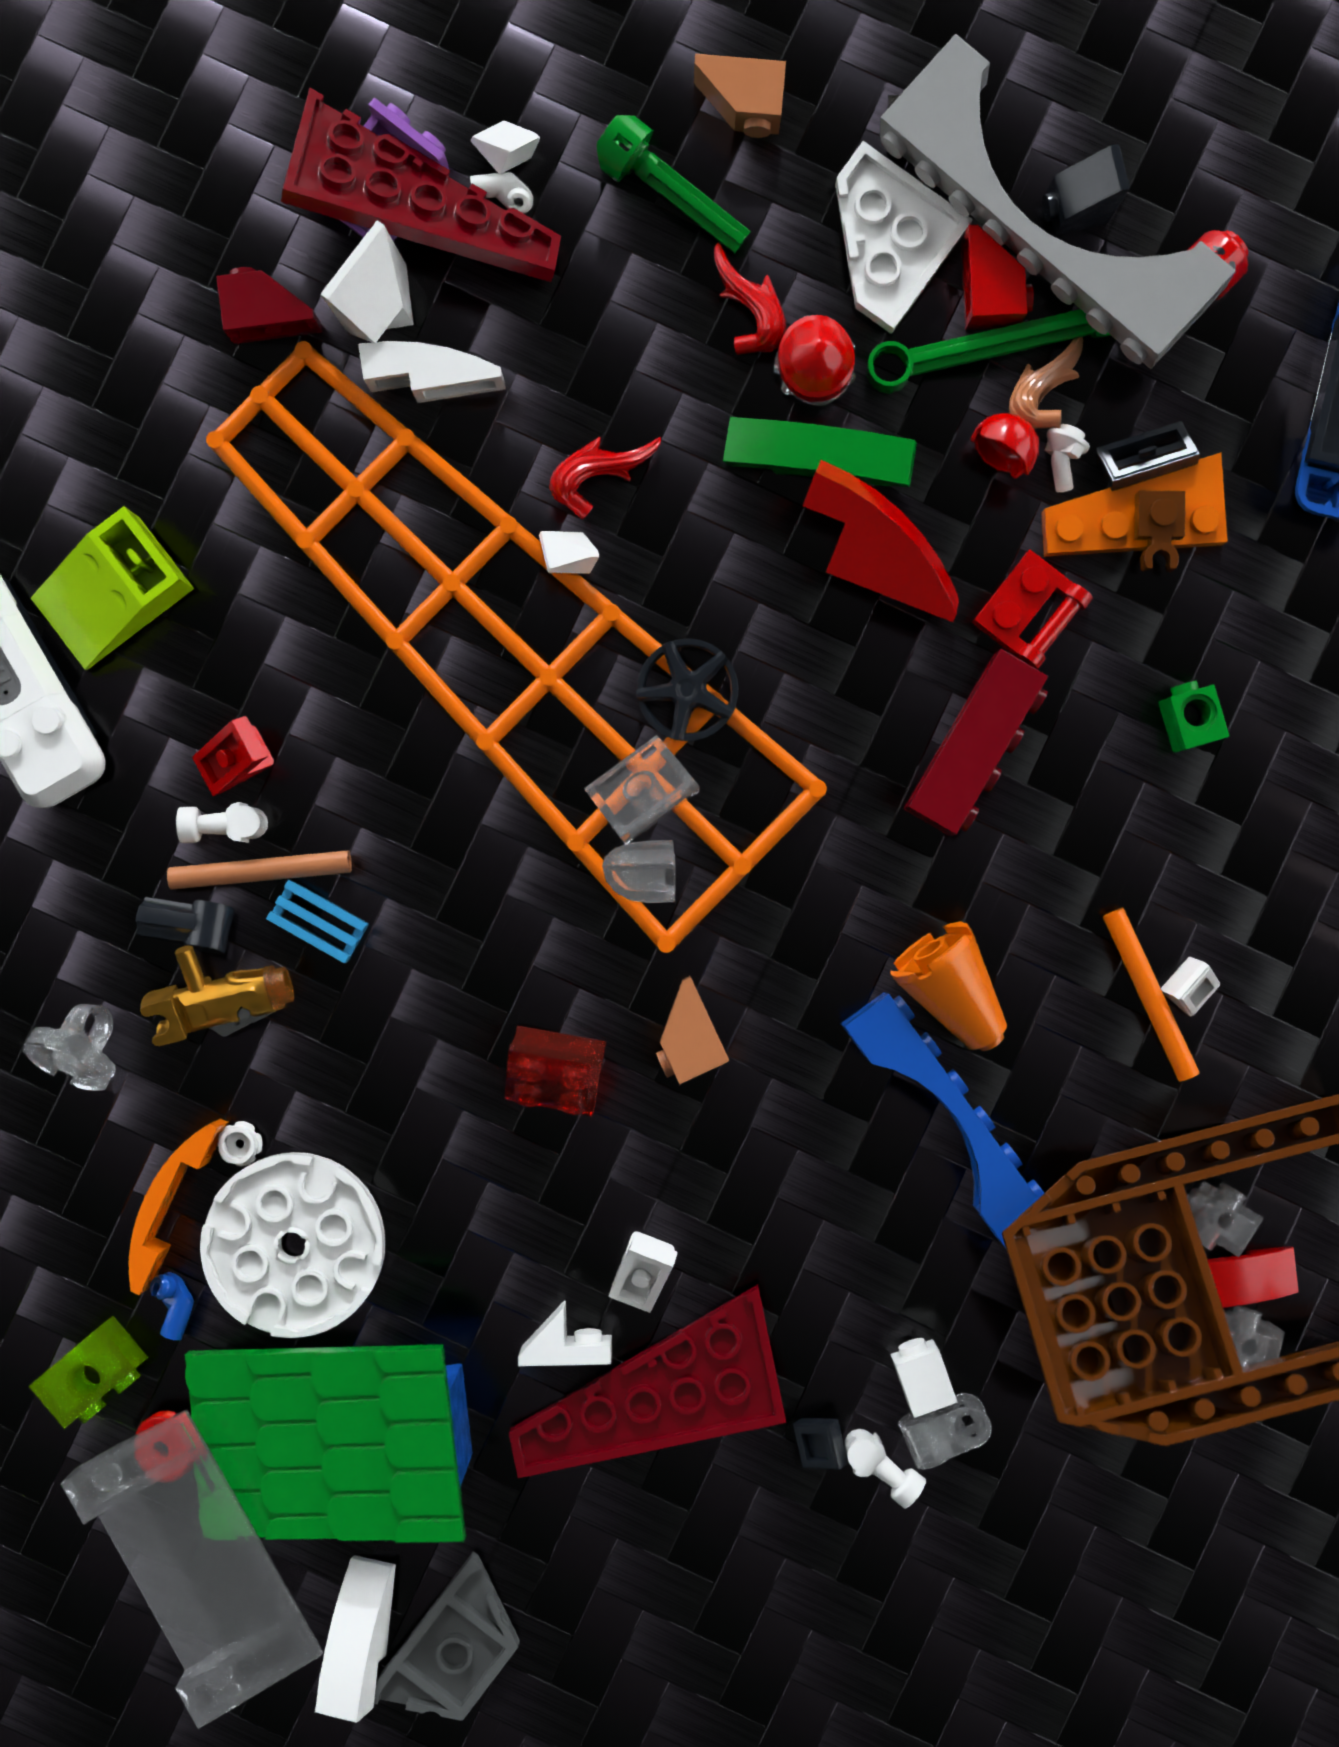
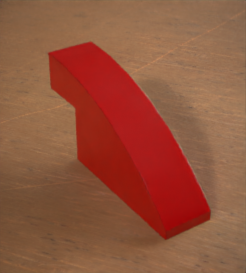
M821 460L803 507L845 523L826 573L953 622L957 615L959 597L940 558L924 535L898 507L876 489L851 473Z

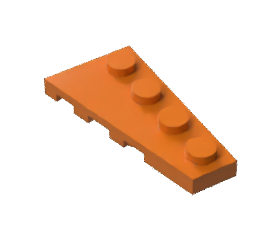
M1221 452L1199 459L1197 465L1115 491L1107 488L1044 508L1041 512L1044 557L1145 550L1148 540H1134L1135 494L1139 490L1185 491V537L1181 540H1171V544L1175 548L1220 546L1228 541Z

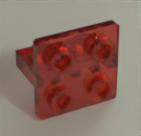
M517 1026L514 1042L510 1044L508 1051L505 1099L526 1107L542 1106L559 1109L571 1115L581 1113L594 1114L606 1041Z

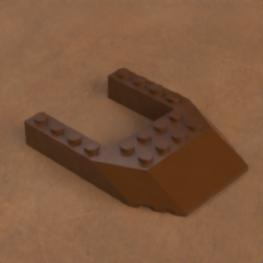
M1339 1094L1079 1162L1001 1232L1058 1422L1168 1446L1339 1400V1341L1241 1367L1183 1186L1191 1182L1339 1144Z

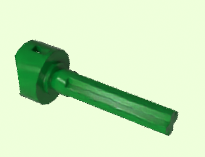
M616 115L596 144L600 169L616 182H620L627 174L630 175L634 171L636 176L735 254L751 231L653 152L647 151L650 145L649 141L653 135V130L635 116ZM622 144L629 151H625L622 147H620V145Z

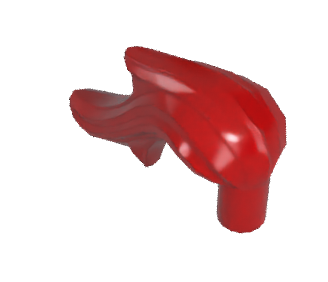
M720 242L715 245L714 257L719 275L725 285V290L719 294V297L740 302L750 309L757 322L756 334L734 338L736 354L771 352L779 347L780 340L787 327L781 303L769 275L765 276L762 285L746 280L730 264Z
M661 437L638 449L618 453L599 449L601 438H596L559 463L553 471L549 489L554 499L567 506L578 517L584 519L592 510L593 505L577 492L580 484L586 479L597 475L617 476L630 482L629 471L645 462L654 454L661 444Z

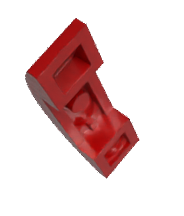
M1292 1246L1246 1251L1247 1255L1207 1259L1223 1308L1264 1302L1299 1292L1294 1247Z

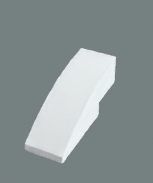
M401 341L358 344L363 379L371 392L411 386L417 402L422 403L506 389L505 380L499 366L455 349L420 342Z
M357 1555L351 1557L327 1638L318 1685L316 1713L357 1723L374 1708L378 1662L387 1654L396 1564Z

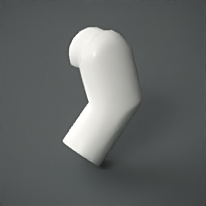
M504 172L502 174L493 173L470 176L471 184L473 183L487 192L486 198L496 197L507 209L515 208L523 214L531 209L533 205L532 192L513 173Z

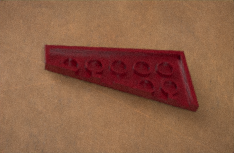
M309 88L282 189V203L370 229L378 220L386 227L390 235L548 282L552 281L561 240L559 234L515 208L502 209L485 199L487 192L473 183L469 188L463 186L449 177V169L390 134L377 135L360 125L361 117L348 109H345L343 113L338 112L323 103L324 95Z

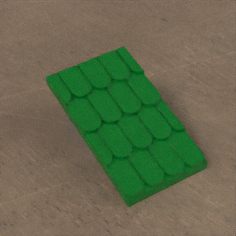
M444 1345L188 1351L185 1354V1379L189 1389L191 1425L198 1435L200 1453L196 1460V1473L200 1484L201 1518L205 1528V1536L214 1538L266 1537V1540H395V1543L464 1542L466 1534L460 1487L473 1451L462 1363L446 1365Z

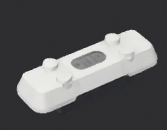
M0 575V761L20 796L27 804L37 808H49L95 783L105 770L106 760L94 738L97 733L9 580Z

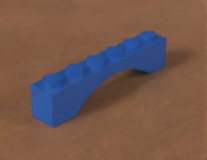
M883 992L843 1021L841 1025L867 1061L874 1065L895 1070L916 1080L932 1092L949 1111L962 1133L970 1156L974 1182L973 1207L997 1240L1006 1248L1001 1232L1044 1194V1191L1034 1179L1028 1183L1023 1179L1017 1170L1023 1163L1007 1142L999 1146L990 1133L996 1126L980 1105L973 1110L963 1095L969 1089L956 1071L951 1069L946 1073L936 1058L942 1054L941 1050L927 1032L921 1036L916 1032L909 1022L915 1018V1015L903 998L898 995L892 999L890 994Z

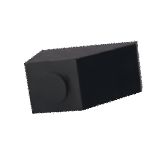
M1110 145L1054 175L1048 189L1043 194L1042 208L1046 221H1052L1055 236L1108 224L1130 189L1120 145Z

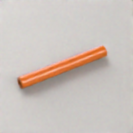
M1124 908L1104 915L1105 924L1178 1081H1185L1197 1076L1200 1072Z

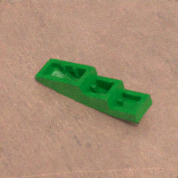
M730 417L723 462L733 467L771 469L776 474L814 476L820 461L823 460L851 473L868 485L910 487L917 442L907 438L832 426Z

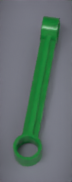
M1079 309L908 349L899 342L886 341L877 345L872 350L866 367V375L871 386L877 391L895 393L906 386L911 376L1091 335L1092 338H1102L1111 335L1108 332L1107 334L1097 332L1087 322L1086 313ZM883 354L897 355L904 362L906 371L896 381H884L874 372L875 359Z

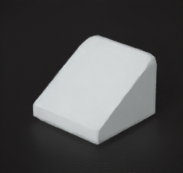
M502 121L471 138L473 145L499 174L531 159L540 140L536 133L507 121Z

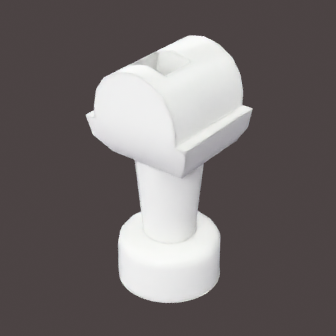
M242 802L231 804L226 812L201 815L197 807H179L176 816L177 835L181 843H196L200 841L202 834L227 835L233 841L249 843V839L261 837L268 827L267 816L263 811L258 808L249 807L248 804Z
M856 1429L847 1435L844 1447L854 1474L859 1477L875 1475L892 1487L891 1498L904 1509L911 1506L923 1491L926 1479L912 1468L903 1472L886 1456L882 1441L876 1432L872 1435L864 1429Z

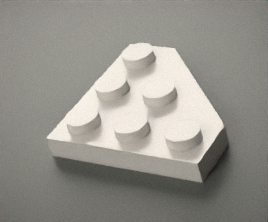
M863 141L837 176L835 183L855 308L892 334L963 237L973 219L969 216L961 215L947 200Z

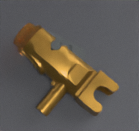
M187 945L175 951L187 987L178 989L177 985L147 993L141 1001L140 1011L145 1017L161 1015L166 1018V1020L158 1023L156 1034L152 1039V1043L155 1046H162L185 1040L188 1033L206 1028L212 1029L221 1036H228L277 1010L284 1009L285 1003L294 1001V990L288 970L284 966L275 968L273 965H269L260 969L232 971L226 974L225 978L212 981L209 976H203L193 946Z

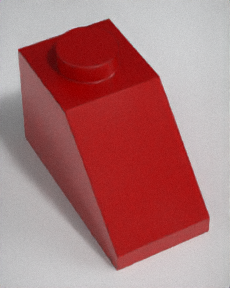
M968 225L961 241L965 330L997 329L1022 323L1027 312L1032 311L1034 301L1032 284H1026L1025 267L979 225Z

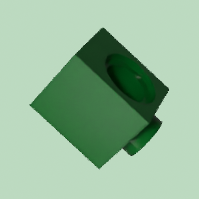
M1197 680L1170 688L1172 696L1158 702L1173 753L1230 737L1214 684L1199 688ZM1187 703L1196 706L1200 712V722L1197 726L1190 725L1184 717V708Z

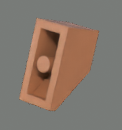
M695 54L694 84L734 131L744 132L747 136L754 138H764L770 134L779 135L786 61Z
M691 976L683 979L660 1039L663 1050L656 1053L666 1077L675 1075L679 1084L729 1062V1058Z

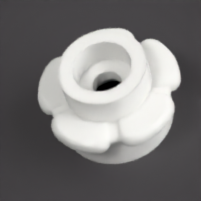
M239 1121L234 1126L227 1125L218 1137V1151L221 1158L227 1163L236 1164L237 1166H247L254 1162L256 1159L255 1155L260 1153L263 1147L261 1135L255 1132V1127L245 1121ZM237 1140L244 1141L243 1148H239L236 1145Z

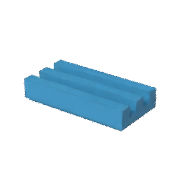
M288 880L284 886L285 890L277 898L273 911H270L266 919L337 960L348 963L369 923L295 881ZM296 894L355 927L353 934L350 935L292 902L293 895ZM285 909L346 943L344 950L282 916Z

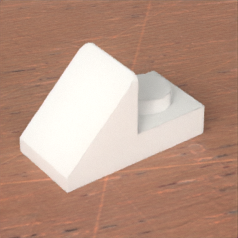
M634 1231L608 1297L650 1313L673 1268L678 1253L674 1251V1246Z
M563 1301L522 1345L518 1356V1366L611 1364L612 1335H602V1331L599 1329L586 1328L576 1330L574 1336H567L566 1301Z

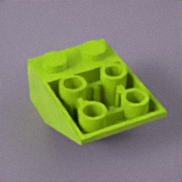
M123 506L90 531L34 593L31 599L82 667L88 670L194 588L141 518Z

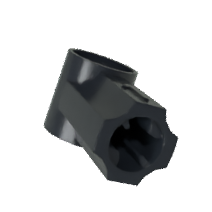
M145 897L137 911V935L142 938L181 943L184 946L192 945L194 950L201 952L225 954L234 908L203 900H195L193 904Z

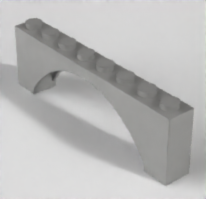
M955 34L880 117L882 145L895 158L900 159L903 156L915 167L917 176L927 186L931 188L938 186L949 196L950 204L957 212L965 217L973 216L983 225L982 229L999 245L1005 244L1015 252L1018 262L1025 267L1027 272L1032 275L1039 273L1052 284L1051 289L1062 302L1068 305L1074 303L1086 313L1087 322L1097 332L1101 334H1107L1108 332L1121 343L1120 348L1127 358L1136 364L1143 362L1152 369L1225 290L1236 270L1201 240L1191 250L1168 255L1149 257L1111 256L1069 245L1048 234L1030 221L1015 206L1002 188L990 164L984 145L980 122V91L987 85L990 62Z

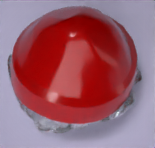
M807 315L795 321L787 328L780 340L774 359V370L781 374L782 377L781 391L783 393L794 395L800 398L802 402L809 403L810 405L823 407L838 399L846 391L848 385L854 382L856 377L854 373L855 345L848 333L838 322L823 315Z

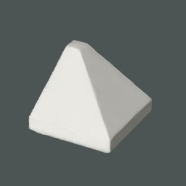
M541 531L539 534L548 573H591L599 558V553L583 532Z

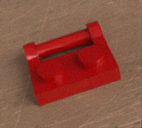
M1029 549L972 623L1016 658L1038 670L1046 660L1044 656L1046 651L1079 609L1085 610L1093 600V596L1085 588L1073 583ZM1055 591L1064 598L1063 602L1031 643L1024 642L1018 636Z

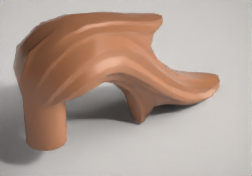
M1083 337L1073 339L1070 345L1058 357L1042 368L1034 371L1030 364L1026 365L1010 397V414L1019 415L1028 421L1034 430L1037 428H1061L1062 410H1038V406L1045 395L1054 387L1063 382L1079 378V373L1073 370L1082 352Z

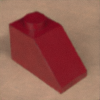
M238 267L230 270L227 275L216 276L223 330L234 344L322 333L321 322L313 309L262 270L257 271L251 267Z

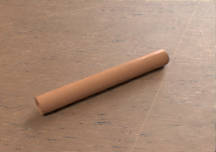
M347 850L169 867L167 870V882L170 890L343 874L351 873L352 862L350 852Z

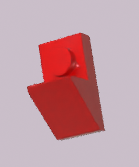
M247 716L230 721L192 756L212 796L223 793L269 768L274 763V759L255 726H251Z

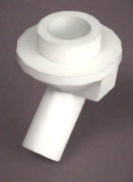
M1061 424V428H1050L1047 431L1048 441L1044 450L1052 456L1051 465L1056 492H1066L1074 488L1069 459H1079L1090 448L1089 443L1084 440L1085 433L1068 424Z

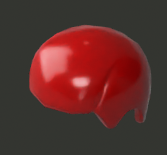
M999 413L989 416L976 427L971 436V442L975 443V448L985 463L998 471L1011 473V476L1015 479L1023 473L1029 475L1039 456V436L1032 425L1019 415Z

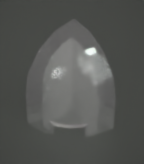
M673 840L627 843L613 849L605 856L602 865L605 879L617 894L631 901L644 903L675 902L676 864Z

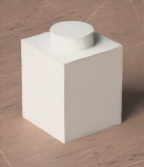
M915 1338L906 1341L898 1347L899 1351L890 1354L914 1418L958 1403L940 1351L933 1339L925 1341L924 1338Z

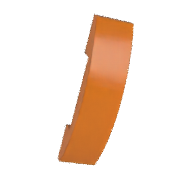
M218 1119L197 1131L170 1156L154 1178L141 1204L133 1228L129 1252L131 1292L137 1295L142 1294L150 1288L152 1279L158 1275L171 1244L156 1238V1234L188 1166L200 1169L210 1163L219 1143V1134L229 1122Z

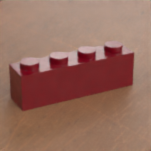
M1003 649L997 651L991 657L903 809L948 836L956 835L959 829L966 832L979 812V808L974 806L980 793L982 790L989 793L1001 775L1002 769L997 767V764L1004 752L1012 754L1021 741L1025 730L1019 726L1028 712L1034 715L1046 698L1048 691L1042 687L1049 676Z

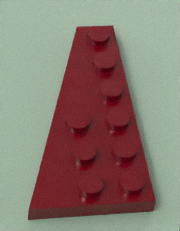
M758 1284L510 1428L509 1437L517 1477H528L786 1423Z

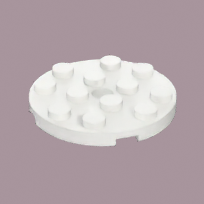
M292 1152L272 1155L260 1159L236 1173L224 1184L213 1199L214 1202L201 1232L200 1253L202 1267L207 1283L218 1302L242 1324L248 1323L276 1337L297 1338L316 1335L337 1326L351 1316L374 1288L380 1275L385 1255L383 1220L379 1208L367 1187L357 1176L341 1164L309 1153ZM287 1232L296 1233L305 1238V1250L302 1255L290 1256L282 1248V1238Z

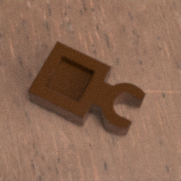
M1139 490L1135 494L1134 540H1148L1147 548L1140 556V568L1142 571H1149L1153 567V555L1161 554L1166 560V572H1172L1178 566L1179 554L1171 544V540H1181L1185 537V491Z

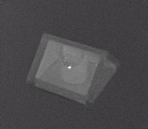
M656 735L584 789L625 845H627L698 793L700 787Z

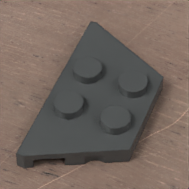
M474 1551L377 1677L374 1704L378 1705L379 1700L405 1704V1710L419 1713L432 1711L438 1713L441 1717L463 1721L517 1650L520 1641L479 1555Z

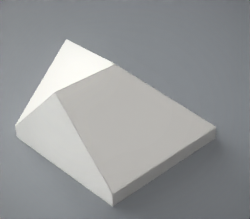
M377 220L321 293V296L347 332L373 343L378 341L386 329L414 325L406 263L386 227Z

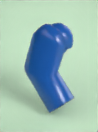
M172 1272L156 1275L150 1283V1292L152 1296L162 1300L168 1309L160 1334L171 1340H182L194 1306V1299L181 1276Z

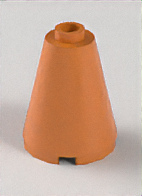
M962 921L943 926L947 934L934 939L931 933L908 947L894 962L898 971H891L890 975L901 988L968 1049L991 1050L1004 1039L1003 1033L1007 1028L1006 1020L973 931L967 923Z

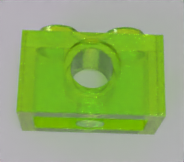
M113 1316L94 1330L29 1387L64 1429L77 1417L85 1424L106 1406L105 1402L101 1399L103 1395L112 1388L120 1394L141 1376L136 1367L146 1360L148 1356ZM85 1366H90L98 1372L100 1376L99 1384L91 1383L86 1378L84 1373Z

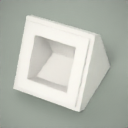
M1188 957L1162 986L1161 990L1164 995L1191 1017L1217 990L1220 982L1208 964Z

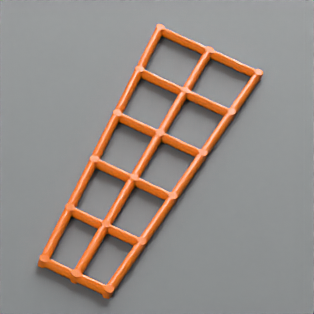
M306 341L298 342L294 351L259 386L251 390L250 396L215 431L208 433L206 437L208 446L660 951L664 953L673 951L827 792V786L822 780L818 779L735 708L726 724L804 789L743 853L739 852L659 773L662 767L688 741L667 737L644 759L562 679L612 626L648 657L662 645L578 573H550L593 609L598 616L548 665L466 585L509 539L547 570L541 542L519 524L515 518L506 513L418 438L412 430L404 426L316 351L310 343ZM305 366H308L393 439L357 478L274 398ZM261 410L344 490L308 528L301 523L230 443ZM407 452L496 527L454 571L448 568L370 491ZM356 504L369 514L440 584L397 629L319 543ZM453 597L536 678L487 729L409 643ZM663 655L656 664L671 676L665 655ZM707 684V691L728 705L729 702ZM548 691L632 771L631 775L577 830L498 743ZM696 707L691 713L686 733L698 732L714 714ZM645 785L729 866L668 930L660 924L589 844Z

